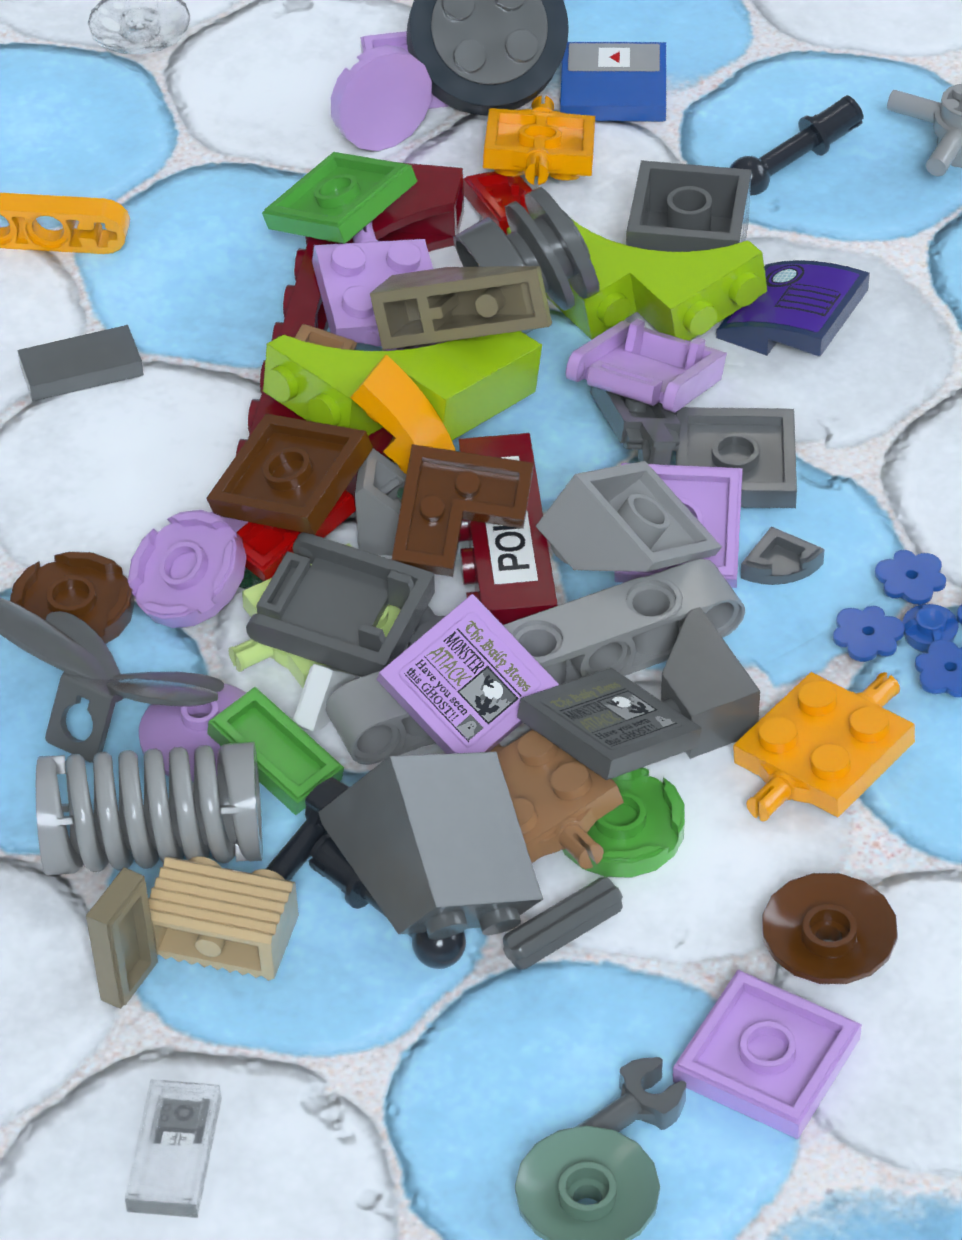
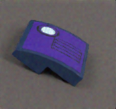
M793 260L766 264L764 268L767 292L758 297L752 304L742 307L726 317L716 330V338L768 356L776 343L779 342L820 357L867 293L870 273L848 266L819 261Z

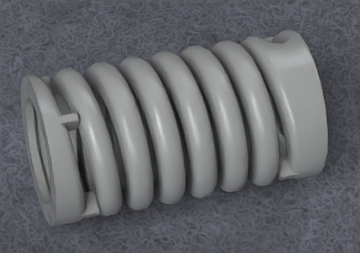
M255 742L229 743L220 746L217 753V775L212 748L208 745L198 746L194 751V794L187 750L183 747L171 749L169 752V800L163 754L157 748L148 749L144 753V805L138 756L132 750H124L118 756L119 811L112 756L107 752H98L93 757L94 814L87 781L85 759L82 755L71 754L67 757L66 761L65 755L39 756L37 759V830L41 862L46 875L74 874L83 865L92 872H100L107 867L108 862L119 871L123 867L128 869L134 860L141 868L148 869L157 864L159 857L163 863L165 857L182 860L184 856L187 860L198 856L208 858L210 851L214 859L220 863H229L235 855L236 862L262 861V818ZM57 774H66L68 804L61 803ZM69 812V816H64L63 813ZM66 825H70V838Z

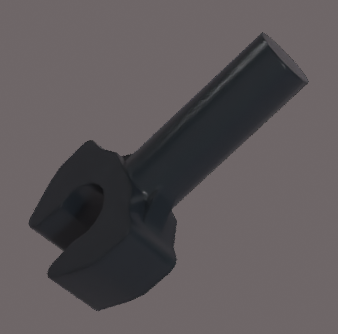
M333 777L317 785L305 799V817L307 820L266 867V870L274 871L285 880L290 881L311 856L310 853L314 844L323 835L328 833L321 823L318 812L350 787Z

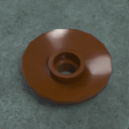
M812 873L787 882L771 895L762 914L763 942L774 961L794 976L818 984H848L873 975L889 961L898 939L896 914L885 896L865 881L840 873Z

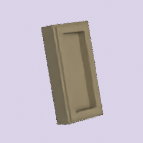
M123 867L86 915L100 999L120 1009L128 1003L158 963L144 875Z

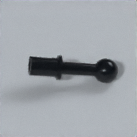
M846 95L819 114L812 117L808 115L802 117L798 122L800 132L760 158L755 156L740 157L731 164L730 168L751 170L750 196L760 194L768 188L770 176L811 150L820 156L826 154L831 143L862 125V120L864 119L862 109L851 96Z
M328 833L323 835L311 850L310 855L313 858L309 860L310 868L326 877L345 894L346 903L352 908L359 909L370 904L385 916ZM427 931L408 934L412 937L414 954L422 964L430 968H448L457 963L465 951L466 936L464 931L452 937L439 940L429 939Z

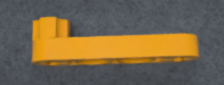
M0 193V215L5 217L10 224L7 227L0 228V248L110 254L120 250L125 243L130 226V216L128 211L114 200L90 197ZM40 216L53 217L63 225V228L55 231L45 229L37 222L36 218ZM76 220L79 221L77 229L74 228ZM101 223H105L107 230L102 229Z

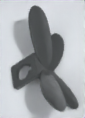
M0 598V635L22 650L64 671L59 681L45 735L46 741L71 754H80L88 762H93L94 755L103 751L116 702L127 698L155 705L201 706L217 701V692L224 688L222 680L204 674L186 672L120 674L108 647L86 622L72 614L61 611L49 613L46 616V620L29 610ZM82 697L90 700L87 711L93 721L92 732L85 741L74 738L66 725V715L73 705L79 704Z

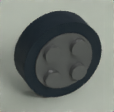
M414 0L407 23V48L411 55L425 65L432 81V94L457 110L470 114L488 115L489 108L508 110L520 108L537 97L545 89L563 59L568 42L569 26L564 0Z

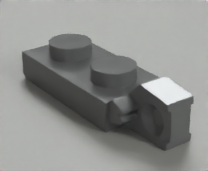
M591 386V395L620 443H623V447L638 450L639 462L646 461L647 464L670 465L672 451H678V445L680 444L679 432L681 423L674 412L663 409L662 403L659 402L652 406Z

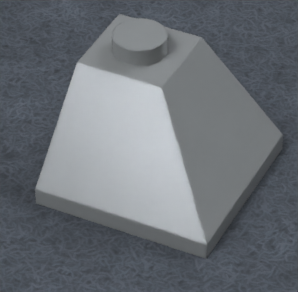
M646 461L575 474L536 525L539 531L551 543L553 553L561 561L570 565L573 570L648 572L715 556L722 548Z

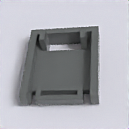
M300 533L293 543L294 553L287 551L256 605L257 614L252 615L246 626L248 636L255 642L363 677L381 671L403 653L435 593L434 573L313 534ZM389 604L401 608V611L387 637H385L383 629L376 626Z

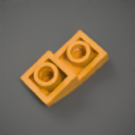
M386 354L350 398L373 421L382 425L394 436L383 452L407 474L412 444L456 450L447 429L432 404L403 369Z

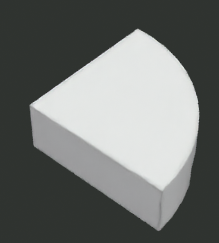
M313 664L310 667L293 718L294 722L298 726L311 731H318L330 722L325 710L329 697L340 686L354 680L355 674L329 666Z

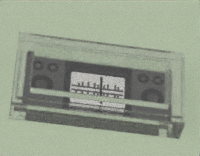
M150 1079L125 1193L127 1212L198 1218L222 1100L220 1085Z

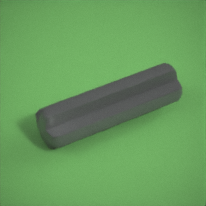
M598 878L505 934L503 937V951L506 957L511 960L517 969H527L621 912L623 908L622 893L609 878Z

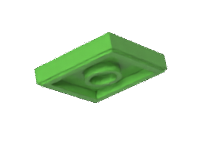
M333 152L265 208L262 215L270 230L345 244L418 181L411 165Z

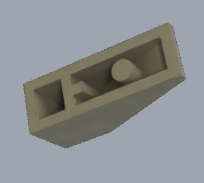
M540 266L443 267L391 275L370 293L382 350L544 328L552 324Z

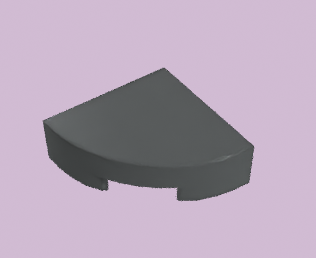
M771 526L741 563V579L768 585L787 584L804 579L816 572L824 564L825 549Z

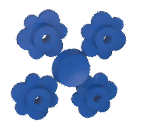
M899 550L894 554L893 559L882 560L876 565L875 577L884 584V593L888 597L902 598L918 606L907 611L903 621L893 616H885L884 610L878 606H868L863 611L856 608L843 609L837 615L836 625L838 628L833 632V641L840 647H847V653L852 659L867 662L873 660L877 655H893L897 650V641L904 635L911 647L925 652L918 655L915 659V668L921 673L919 683L922 689L932 694L949 693L953 697H962V647L959 648L953 643L959 628L958 622L962 625V605L957 610L956 618L945 607L926 604L932 599L933 591H941L946 586V577L940 573L942 562L937 556L930 553H921L915 556L909 550Z

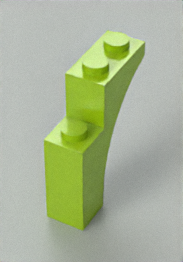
M572 219L588 247L591 262L599 281L600 291L589 298L583 299L572 289L575 306L568 310H562L547 293L546 297L591 340L638 312L659 332L690 341L696 336L706 333L712 326L742 307L752 304L758 297L767 292L763 253L749 240L726 247L691 252L647 250L606 239L579 225ZM510 227L507 228V234L511 233Z
M516 331L451 340L413 349L361 351L321 346L282 335L267 343L263 392L307 421L364 430L369 436L383 428V426L373 421L350 397L372 369L387 354L423 392L441 418L451 440H454L536 392L542 344L523 332Z

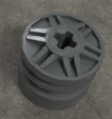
M538 187L525 195L528 212L517 201L505 206L507 222L511 230L510 234L506 235L492 219L487 217L453 236L454 246L463 267L540 266L545 292L562 310H568L575 306L572 289L583 299L589 298L600 291L599 281L582 235L568 214L560 208L552 196L542 187ZM534 329L523 330L521 332L527 334Z

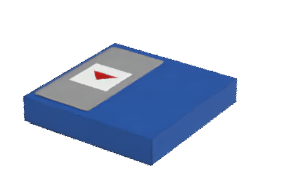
M567 42L562 59L560 112L595 116V121H666V42Z

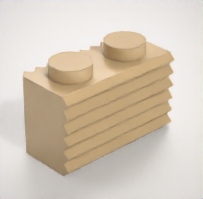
M200 856L192 857L188 861L165 857L163 867H160L159 877L156 878L155 886L151 888L150 898H148L157 955L159 954L164 959L172 957L178 962L186 960L191 965L198 962L204 968L209 965L216 970L224 968L229 973L235 970L241 975L250 973L255 978L262 975L268 981L276 976L299 916L295 882L287 881L280 874L266 869H258L252 873L222 868L214 860Z

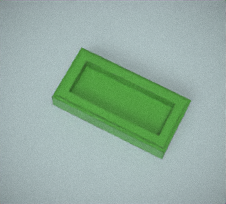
M256 687L208 721L207 734L220 746L229 743L255 742L259 782L295 815L306 808V797L321 782L331 777L338 781L342 780L344 767Z

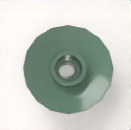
M586 1125L559 1130L537 1142L520 1163L515 1183V1194L520 1215L533 1232L544 1240H632L643 1232L656 1214L660 1183L654 1162L637 1142L615 1130ZM584 1198H591L596 1200L598 1203L585 1205L580 1204L577 1201Z

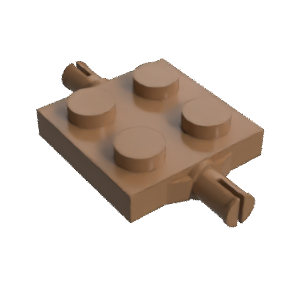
M533 729L506 747L497 744L489 752H497L531 862L533 863L545 855L566 849L584 869L593 867L590 858L598 864L604 854L603 848L587 832L598 819L624 803L617 784L612 779L605 780Z

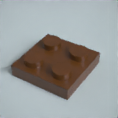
M265 414L206 499L213 514L221 517L315 535L372 451L373 446L367 432L364 430Z

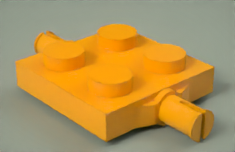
M542 95L533 100L532 109L508 110L489 108L483 155L484 169H494L496 173L504 176H521L525 174L526 180L534 185L535 176H538V185L545 183L548 176L558 180H575L580 176H592L595 116L553 111L554 102L552 99L545 96V104H541Z
M810 672L733 745L734 763L760 776L766 783L746 802L747 809L755 818L759 816L760 821H767L786 800L792 799L813 804L838 818L915 743V724L882 708L900 692L898 681L892 675L887 679V673L883 672L863 692L855 693Z

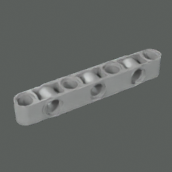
M698 559L650 576L621 583L503 626L561 685L609 668H613L623 676L668 660L688 612L699 607L704 611L721 637L724 638L738 628L744 618L745 607L716 565L710 560ZM380 671L340 686L331 694L326 704L325 710L353 760L359 764L370 765L379 763L389 756H398L423 746L436 744L376 680Z

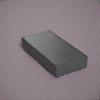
M128 325L17 350L20 367L32 401L144 375L142 360Z

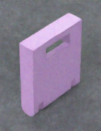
M636 319L631 323L619 322L573 351L566 368V378L569 380L580 382L586 379L588 386L652 406L659 402L662 403L663 409L675 413L722 379L727 353L705 346V339L697 337L690 342L645 328V321Z

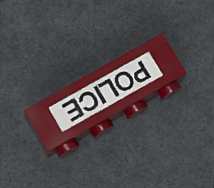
M530 433L459 439V452L534 463L524 529L463 519L459 542L468 541L469 548L460 549L463 585L474 584L475 592H466V599L473 594L502 625L558 606L548 542L546 537L536 527L543 517Z

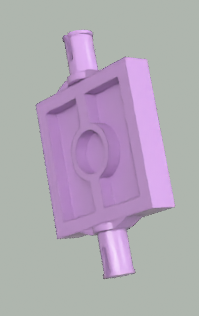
M371 221L352 237L354 243L314 245L312 264L330 332L354 340L357 343L381 346L370 293L391 275L433 269L425 239L376 240ZM401 347V348H394V349H386V350H383V351L405 350V349H407V348H406V347Z

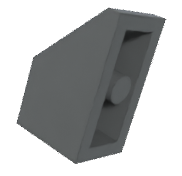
M701 607L688 612L663 669L661 683V701L702 727L698 747L685 752L690 759L737 742L759 721V688Z

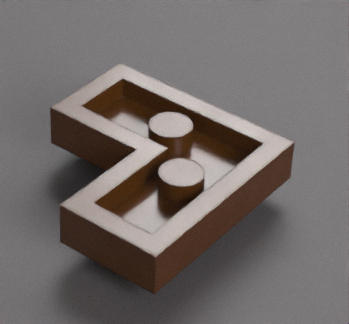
M412 444L391 560L437 575L453 577L463 519L524 529L534 463Z

